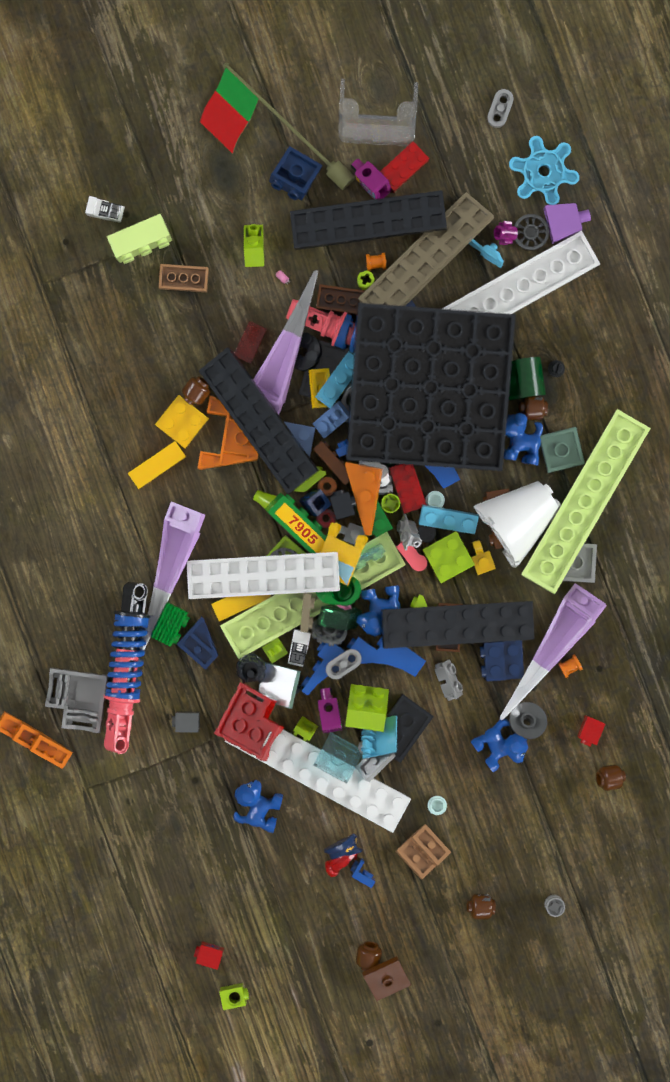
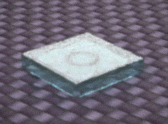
M330 732L313 766L347 784L362 753L357 746Z

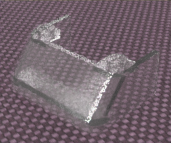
M341 79L338 135L343 142L408 146L414 141L418 97L417 82H414L413 102L406 101L401 103L397 110V116L358 114V103L354 99L344 98L345 79Z

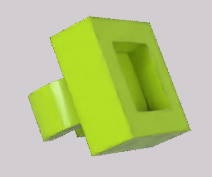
M278 637L262 647L271 663L288 654Z
M302 716L293 730V735L297 736L299 734L304 737L303 741H310L318 726Z

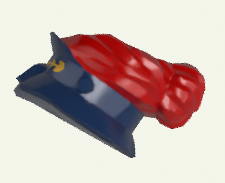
M353 833L324 849V852L329 854L331 860L325 862L326 872L330 877H336L339 871L350 863L352 858L356 860L358 853L363 851L362 848L357 847L358 839L356 834Z

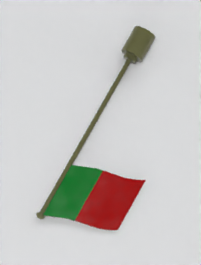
M224 63V73L216 91L204 108L200 123L232 154L239 137L251 120L257 103L260 100L328 165L326 175L340 189L345 190L356 177L340 161H332L330 163L229 66L230 63Z

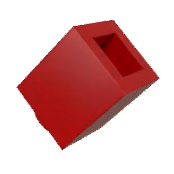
M585 715L577 735L581 739L580 742L590 747L592 744L597 745L605 723Z
M202 941L201 946H197L194 957H197L196 963L218 970L224 948Z

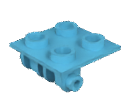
M397 716L386 718L384 732L363 729L361 735H363L361 737L363 759L397 752Z

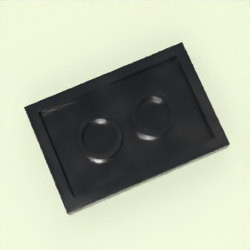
M319 340L322 346V356H320L319 363L313 369L329 368L331 376L348 353L349 348L341 349L337 346H331V343ZM305 371L299 395L311 398L309 371Z
M404 694L400 696L386 716V718L397 716V752H394L396 755L394 759L401 763L434 717Z

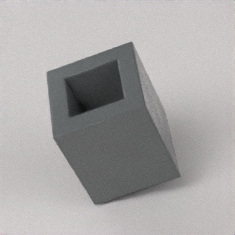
M177 711L175 716H172V727L175 728V732L198 733L200 731V712Z

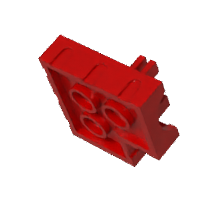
M240 682L214 734L240 747L243 751L256 756L259 760L267 761L272 743L284 728L269 719L277 701ZM249 691L262 698L263 702L251 697L247 692ZM271 732V734H270V736H269V738H268V740H267L265 746H263L264 743H265V741H266V739H267V737H268V735H269V733Z

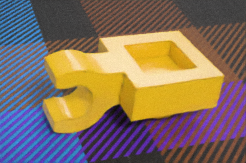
M480 540L472 542L476 555L472 556L471 559L475 564L474 567L477 575L496 569L490 551H483Z

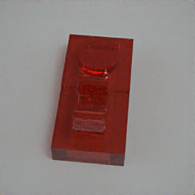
M249 321L234 353L236 357L251 364L267 329Z

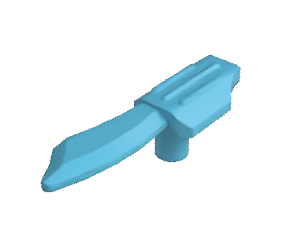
M474 239L469 243L473 248L480 251V255L499 268L503 266L504 260L500 253L496 251L498 247L495 243H492L490 246L485 245L484 247Z

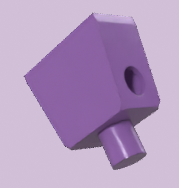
M576 203L546 205L543 208L552 244L582 231L581 223L591 221L589 210L578 212Z

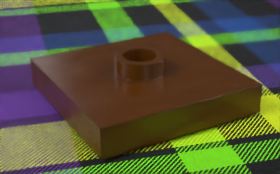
M397 956L362 972L376 1001L411 986Z

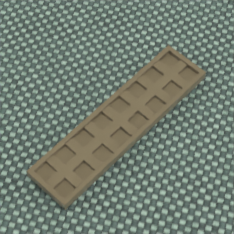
M465 192L445 212L447 230L424 233L358 298L359 302L406 306L494 219L493 214Z

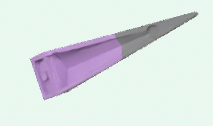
M318 270L313 272L284 329L253 379L278 415L286 401Z

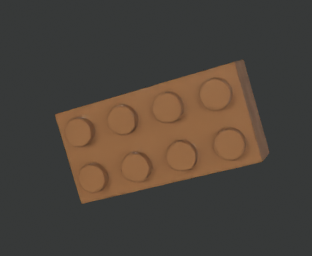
M160 264L159 289L207 293L209 268Z

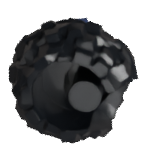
M247 654L237 662L236 672L242 683L253 681L260 683L266 675V664L256 654Z

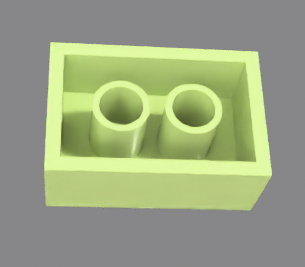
M161 214L107 236L116 259L119 263L123 262L124 264L133 261L137 255L146 256L152 253V249L159 247V249L170 245L169 242L173 241Z

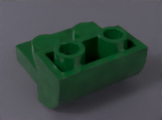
M529 357L512 361L508 401L546 395L541 357Z

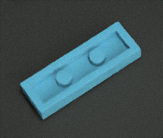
M349 351L315 396V398L329 408L333 406L352 380L354 355Z
M422 504L418 523L423 526L475 534L479 515Z

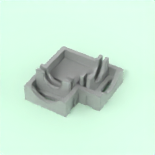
M50 668L49 688L45 707L64 709L61 728L100 733L104 715V701L106 700L104 695L109 677L104 674L97 675V673ZM54 678H57L56 693L54 698L52 697ZM73 721L91 723L92 727L75 725L72 723Z

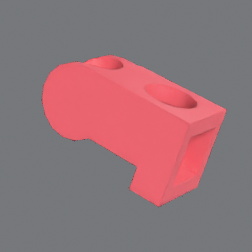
M402 542L396 546L415 571H423L427 567V559L420 555L413 546H408L407 551L404 550Z

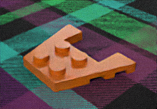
M210 395L207 414L226 416L221 453L215 454L200 451L198 469L203 470L258 461L259 454L224 405L216 397Z

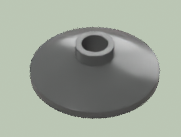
M523 702L518 704L510 713L509 722L512 730L524 739H535L541 736L547 727L546 714L537 704ZM524 720L529 721L530 725H525Z

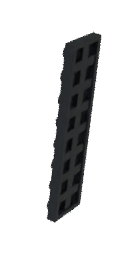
M442 190L290 211L295 250L447 230Z
M227 347L199 370L287 494L292 493L319 472L318 468L230 347Z
M533 601L381 609L383 648L534 639Z

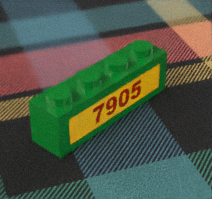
M280 492L265 510L310 553H321L328 533L324 535L320 531L323 527L315 520L311 522L307 518L309 514L302 507L296 508L293 505L296 501L289 494L284 496Z

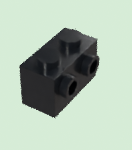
M344 490L333 492L334 496L330 497L336 520L355 515L353 507L357 505L354 495L350 496L349 492L345 493Z

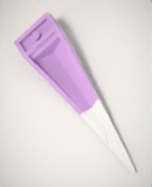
M174 502L170 503L164 519L157 572L148 611L151 617L149 618L148 628H145L148 634L142 636L146 640V645L139 647L145 650L161 613L201 534L199 531L205 518V514Z
M576 583L563 598L542 643L502 712L500 720H504L596 623L595 620L606 607L604 602Z

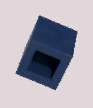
M312 489L299 500L309 516H319L332 505L321 489Z

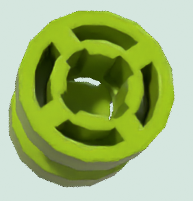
M387 494L381 500V507L387 513H394L400 507V499L394 494Z

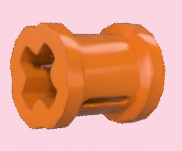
M385 252L381 255L373 256L366 254L367 271L378 268L387 270Z
M575 654L572 655L571 659L558 663L565 678L577 670H583Z

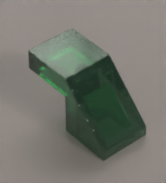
M332 604L322 606L317 624L344 631L354 629L358 626L356 619L362 613V610L357 607L343 610L337 605Z

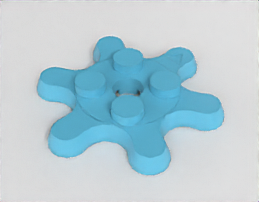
M533 136L529 140L530 156L525 159L513 157L509 162L511 170L521 172L524 175V183L517 189V194L520 198L526 199L533 192L540 191L544 194L548 205H556L560 199L557 192L558 186L561 183L574 185L579 181L578 172L569 170L564 165L565 158L571 153V146L568 143H561L555 150H547L543 145L542 138ZM546 166L549 169V174L547 176L540 175L538 172L540 167Z

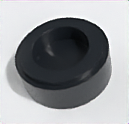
M421 525L417 529L422 542L428 543L434 540L436 536L434 527Z

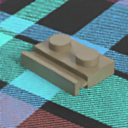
M304 593L300 632H308V629H312L313 617H310V609H314L315 598L311 597L312 593Z

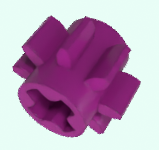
M512 221L499 222V225L494 229V238L500 240V245L512 244L518 235L517 228L512 226Z

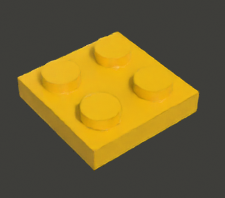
M178 395L155 425L186 449L209 418Z

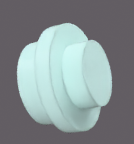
M432 491L426 496V504L428 506L443 507L445 498L442 493Z
M433 796L430 798L428 809L432 814L441 815L446 811L447 803L443 797Z

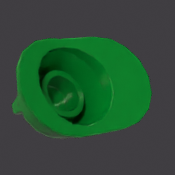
M352 577L349 585L340 582V591L316 592V595L323 603L348 606L359 598L361 584L359 580Z

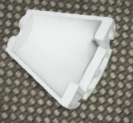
M539 481L474 506L482 521L489 525L505 549L502 551L514 568L522 562L561 507L560 502L552 497V489L547 484L542 485Z

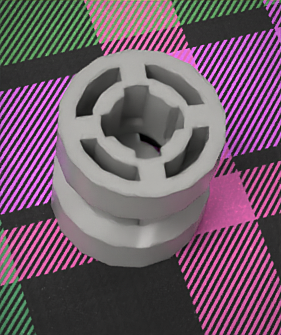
M550 895L545 899L544 905L548 914L553 917H559L564 913L565 904L561 897Z

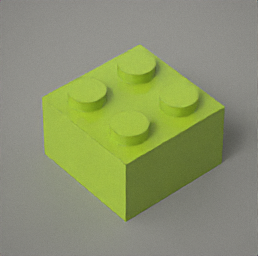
M457 531L422 549L440 583L475 565Z
M351 684L345 727L384 732L389 689Z

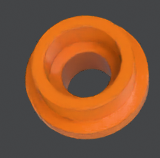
M323 477L318 482V489H321L325 496H330L336 491L337 484L333 478ZM325 483H330L331 488L329 490L324 489Z

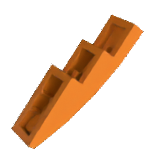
M6 711L2 714L0 718V732L11 737L13 741L28 748L34 754L62 769L64 768L73 753L72 751Z

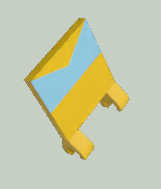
M331 523L321 553L338 552L339 580L341 583L349 585L362 550L367 544L368 537L358 535L355 546L336 538L342 526L339 523Z

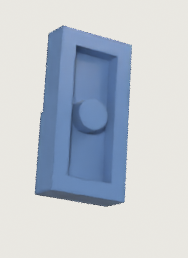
M338 401L312 424L322 437L326 438L349 419V411L341 401Z

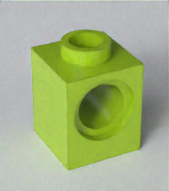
M243 983L220 987L219 993L223 1010L246 1006L249 993L248 989L244 988ZM237 992L240 998L233 1000L230 998V994Z

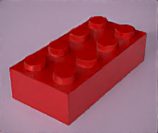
M413 141L380 172L389 180L391 190L394 193L429 161V157Z
M400 464L389 468L404 514L422 508V504L427 505L414 465Z

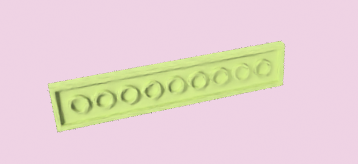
M616 410L523 570L522 576L549 592L556 593L651 428L620 410Z
M388 532L367 542L362 550L352 577L359 580L361 590L406 565ZM310 592L312 593L311 597L315 598L314 609H310V617H315L334 606L319 600L316 592ZM304 593L275 594L220 625L238 659L301 624Z

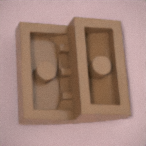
M426 824L395 851L420 879H423L451 853Z

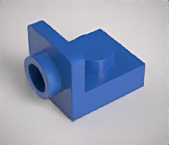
M360 858L359 862L355 860L350 869L352 871L351 876L372 888L375 883V879L372 878L374 875L365 869L363 872L360 871L364 864V859Z

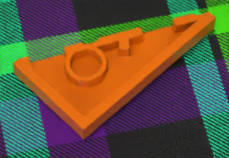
M345 462L364 533L370 536L373 530L383 469Z

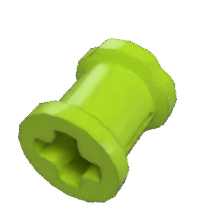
M364 271L358 275L357 283L361 289L367 290L374 283L375 279L370 271ZM368 276L371 283L367 282L364 285L361 278Z

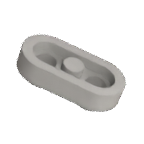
M499 90L493 99L487 120L490 126L494 128L502 127L507 120L514 99L513 94L509 90ZM500 98H506L507 102L501 103ZM495 115H498L500 117V121H495L493 117Z
M355 649L346 650L327 664V675L332 679L343 677L360 665L361 654ZM350 655L355 656L356 659L354 662H350L348 660V657ZM335 665L339 667L337 673L332 671V667Z

